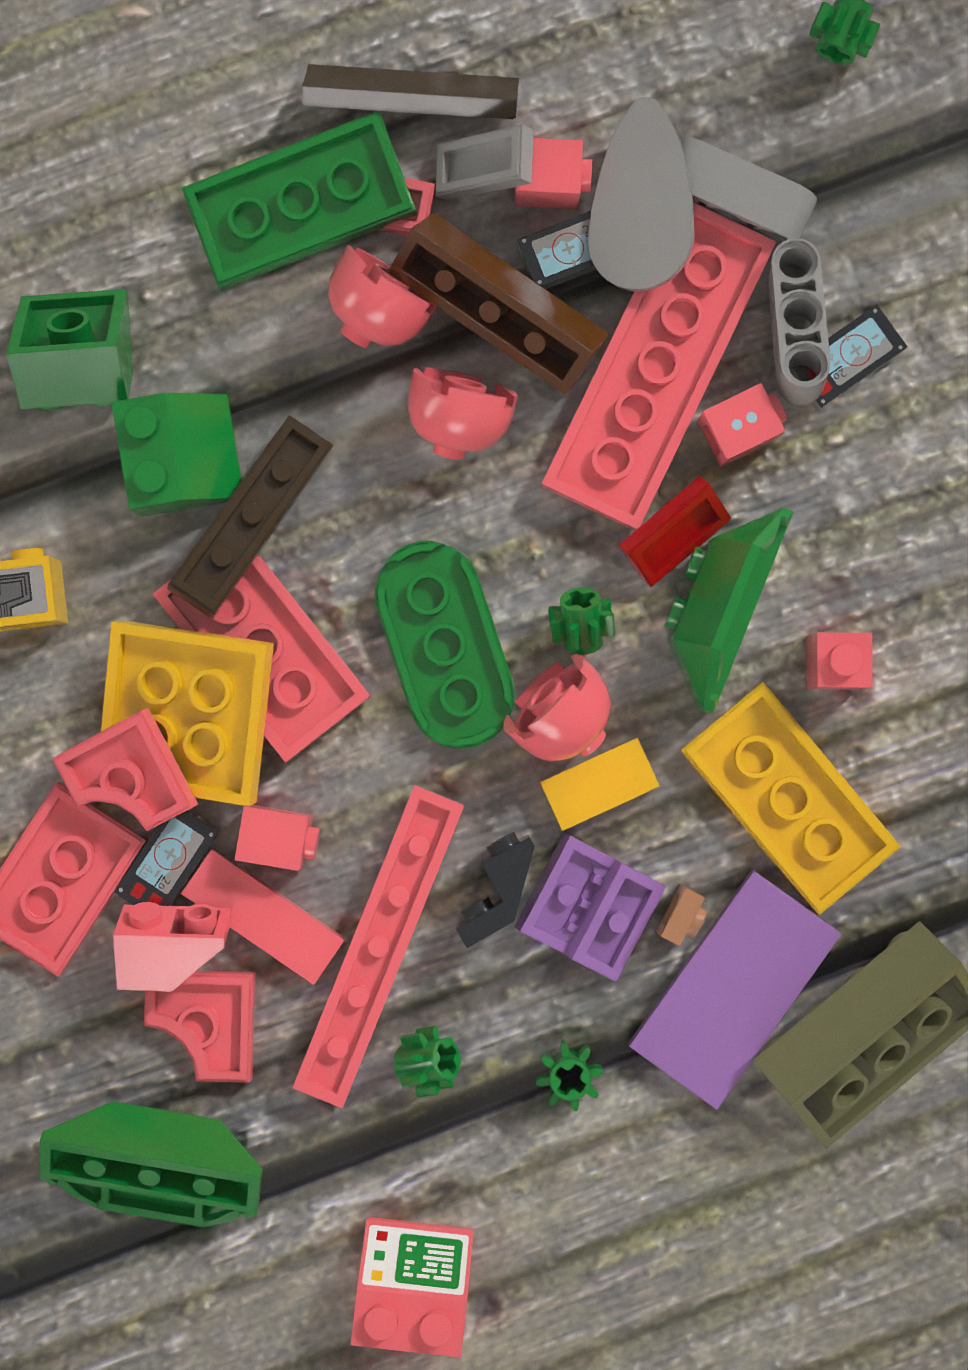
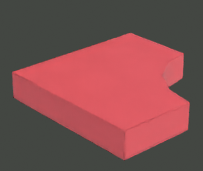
M149 708L133 714L52 758L76 806L94 801L117 804L132 813L146 831L199 805Z
M196 971L172 992L145 991L144 1026L164 1030L183 1044L193 1060L196 1081L250 1083L252 1081L255 972Z

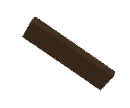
M308 64L302 85V104L316 107L513 120V118H516L519 78Z
M289 415L168 583L167 589L214 619L330 454L333 444Z

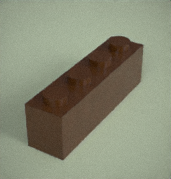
M435 213L411 228L388 270L389 274L564 395H567L583 377L610 335Z

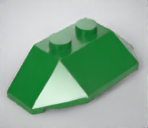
M781 508L713 537L706 544L705 549L695 547L684 577L692 579L685 599L675 597L664 626L672 629L668 644L696 709L700 712L713 714L794 513L792 510Z
M112 1101L45 1130L41 1135L39 1179L50 1185L57 1183L71 1196L97 1209L199 1227L230 1222L240 1216L244 1218L257 1216L263 1169L219 1119Z

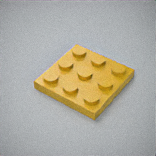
M123 620L112 621L101 732L133 714L149 708L195 798L248 807L257 803L274 643Z

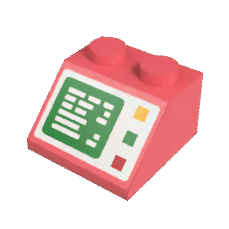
M367 1217L357 1284L351 1345L461 1358L474 1228Z

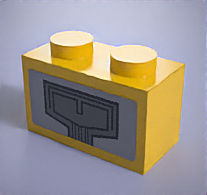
M27 548L11 551V560L0 561V632L68 624L61 560L49 555L44 556V549Z

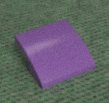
M564 832L514 927L520 932L566 954L570 959L617 982L666 886Z

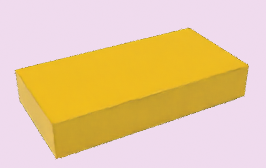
M634 738L540 781L562 831L660 787L638 738Z

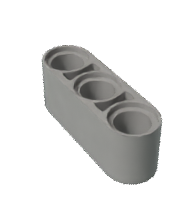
M679 136L687 165L693 202L777 241L775 249L785 240L801 238L817 203V197L814 193L800 184L693 137Z
M792 238L783 241L773 252L767 287L778 392L784 400L792 404L806 405L819 398L824 389L830 371V352L820 255L811 242L805 239ZM788 265H795L802 268L806 275L800 278H790L781 269ZM800 315L807 318L811 326L802 330L794 329L787 324L785 319L789 316ZM799 365L807 366L813 370L816 378L810 381H799L792 376L790 369Z

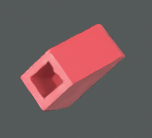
M142 902L135 905L124 904L113 933L117 990L172 992L225 947L232 920V908L213 907L208 904H195L192 906H159L152 902Z

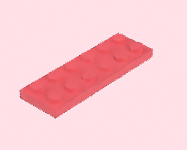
M693 202L695 236L689 259L682 270L666 284L647 291H634L541 484V487L633 531L641 526L777 242Z

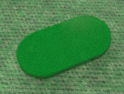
M418 541L398 549L391 555L380 571L375 587V604L412 718L427 737L440 745L449 748L467 749L485 744L504 728L506 716L510 717L512 713L515 692L512 677L478 574L468 558L453 547L442 543Z

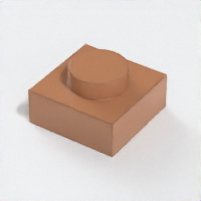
M680 884L656 932L661 937L678 946H681L685 936L693 939L701 928L707 914V910L701 908L705 897Z

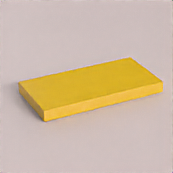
M760 682L679 750L817 915L822 914L901 847L764 682Z

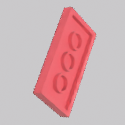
M260 555L256 557L214 619L169 591L167 587L171 580L153 593V596L180 629L274 643L264 736L285 763L296 757L371 697L366 688Z

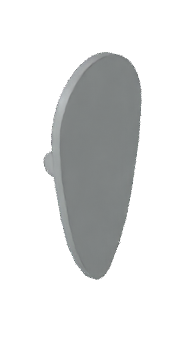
M652 97L637 99L623 116L615 130L601 167L590 217L588 248L594 266L608 282L629 291L655 289L673 279L689 259L695 236L693 199L681 142L670 118Z

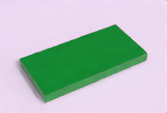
M380 111L373 112L182 187L213 276L221 291L382 229L393 222L418 215Z

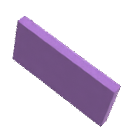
M751 869L628 1042L629 1047L717 1110L842 933Z

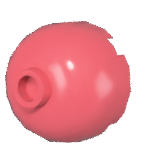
M347 245L333 269L328 288V297L332 310L344 322L340 332L350 341L363 348H367L371 341L387 347L404 344L417 336L428 323L437 306L414 291L413 294L409 292L410 287L388 273L390 265L362 249L356 248L354 251L350 245Z
M425 367V371L422 373L418 368L413 369L409 385L407 408L412 426L419 436L434 443L433 453L449 459L463 460L466 451L481 452L497 444L504 436L514 415L518 398L516 391L496 383L495 392L493 393L486 390L487 387L481 384V377Z
M576 653L569 655L574 663L566 668L557 661L539 674L516 699L515 703L521 708V711L515 721L508 715L504 720V731L519 746L533 756L550 762L571 759L578 754L587 756L602 744L606 736L603 729L607 725L611 711V698L607 684L598 671L582 655Z

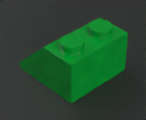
M126 289L21 296L6 352L21 409L41 408L44 410H56L64 406L87 404L110 406L113 401L129 399L133 376L129 302Z
M160 393L111 402L128 506L131 511L140 517L222 504L229 500L241 483L242 475L227 394Z

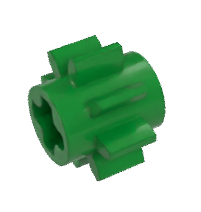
M835 0L833 6L827 2H822L809 32L810 37L819 39L816 46L817 53L830 62L842 65L853 63L856 54L864 58L867 57L880 28V23L870 20L873 13L872 6L865 0Z
M584 587L570 589L561 595L560 606H549L548 608L552 642L554 644L563 642L565 649L570 653L579 655L594 653L602 647L603 636H615L614 613H612L611 600H600L599 593L593 589Z
M437 1026L416 1029L415 1034L401 1036L402 1045L397 1049L394 1056V1070L401 1081L402 1087L416 1085L417 1097L439 1095L440 1089L453 1088V1078L456 1077L461 1066L460 1052L457 1045L453 1042V1038L439 1039Z
M564 1039L560 1042L561 1052L553 1057L548 1053H541V1061L548 1067V1073L536 1076V1084L542 1087L551 1085L552 1091L548 1098L549 1105L554 1106L561 1098L570 1101L572 1109L578 1111V1099L582 1098L585 1094L592 1098L599 1096L597 1089L591 1084V1077L602 1075L603 1069L599 1064L587 1066L586 1060L589 1058L591 1051L587 1044L581 1047L577 1053L569 1050L568 1044ZM574 1065H578L577 1069L581 1080L578 1083L569 1080L564 1086L561 1085L558 1069L562 1067L565 1070H570Z

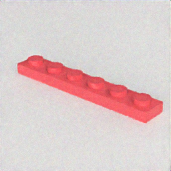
M414 785L292 1087L293 1089L343 1109L464 804Z

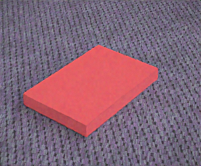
M61 782L55 783L0 868V940L54 975L61 976L115 894V889L149 839L92 802L76 806L67 787Z

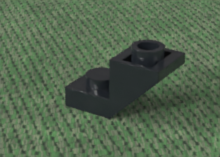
M511 832L486 847L490 856L482 860V865L501 899L492 903L489 896H486L461 911L465 920L457 924L456 930L466 948L515 921L535 847L528 834L518 839L515 832Z

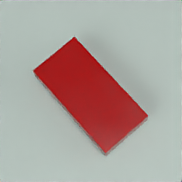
M699 476L618 546L640 578L648 586L653 587L694 551L695 547H700L732 518L710 483Z

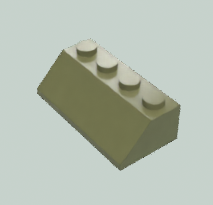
M919 921L907 932H902L895 936L888 947L869 964L852 972L846 983L827 999L814 1004L807 1011L805 1017L784 1035L772 1039L766 1045L764 1051L753 1061L825 1149H827L968 1031V973L962 962Z

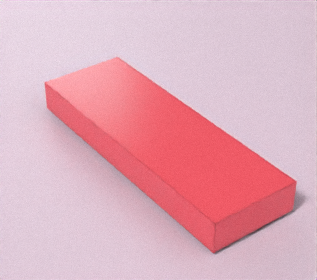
M215 848L211 849L181 893L195 904L232 908L231 929L313 985L317 982L346 939Z

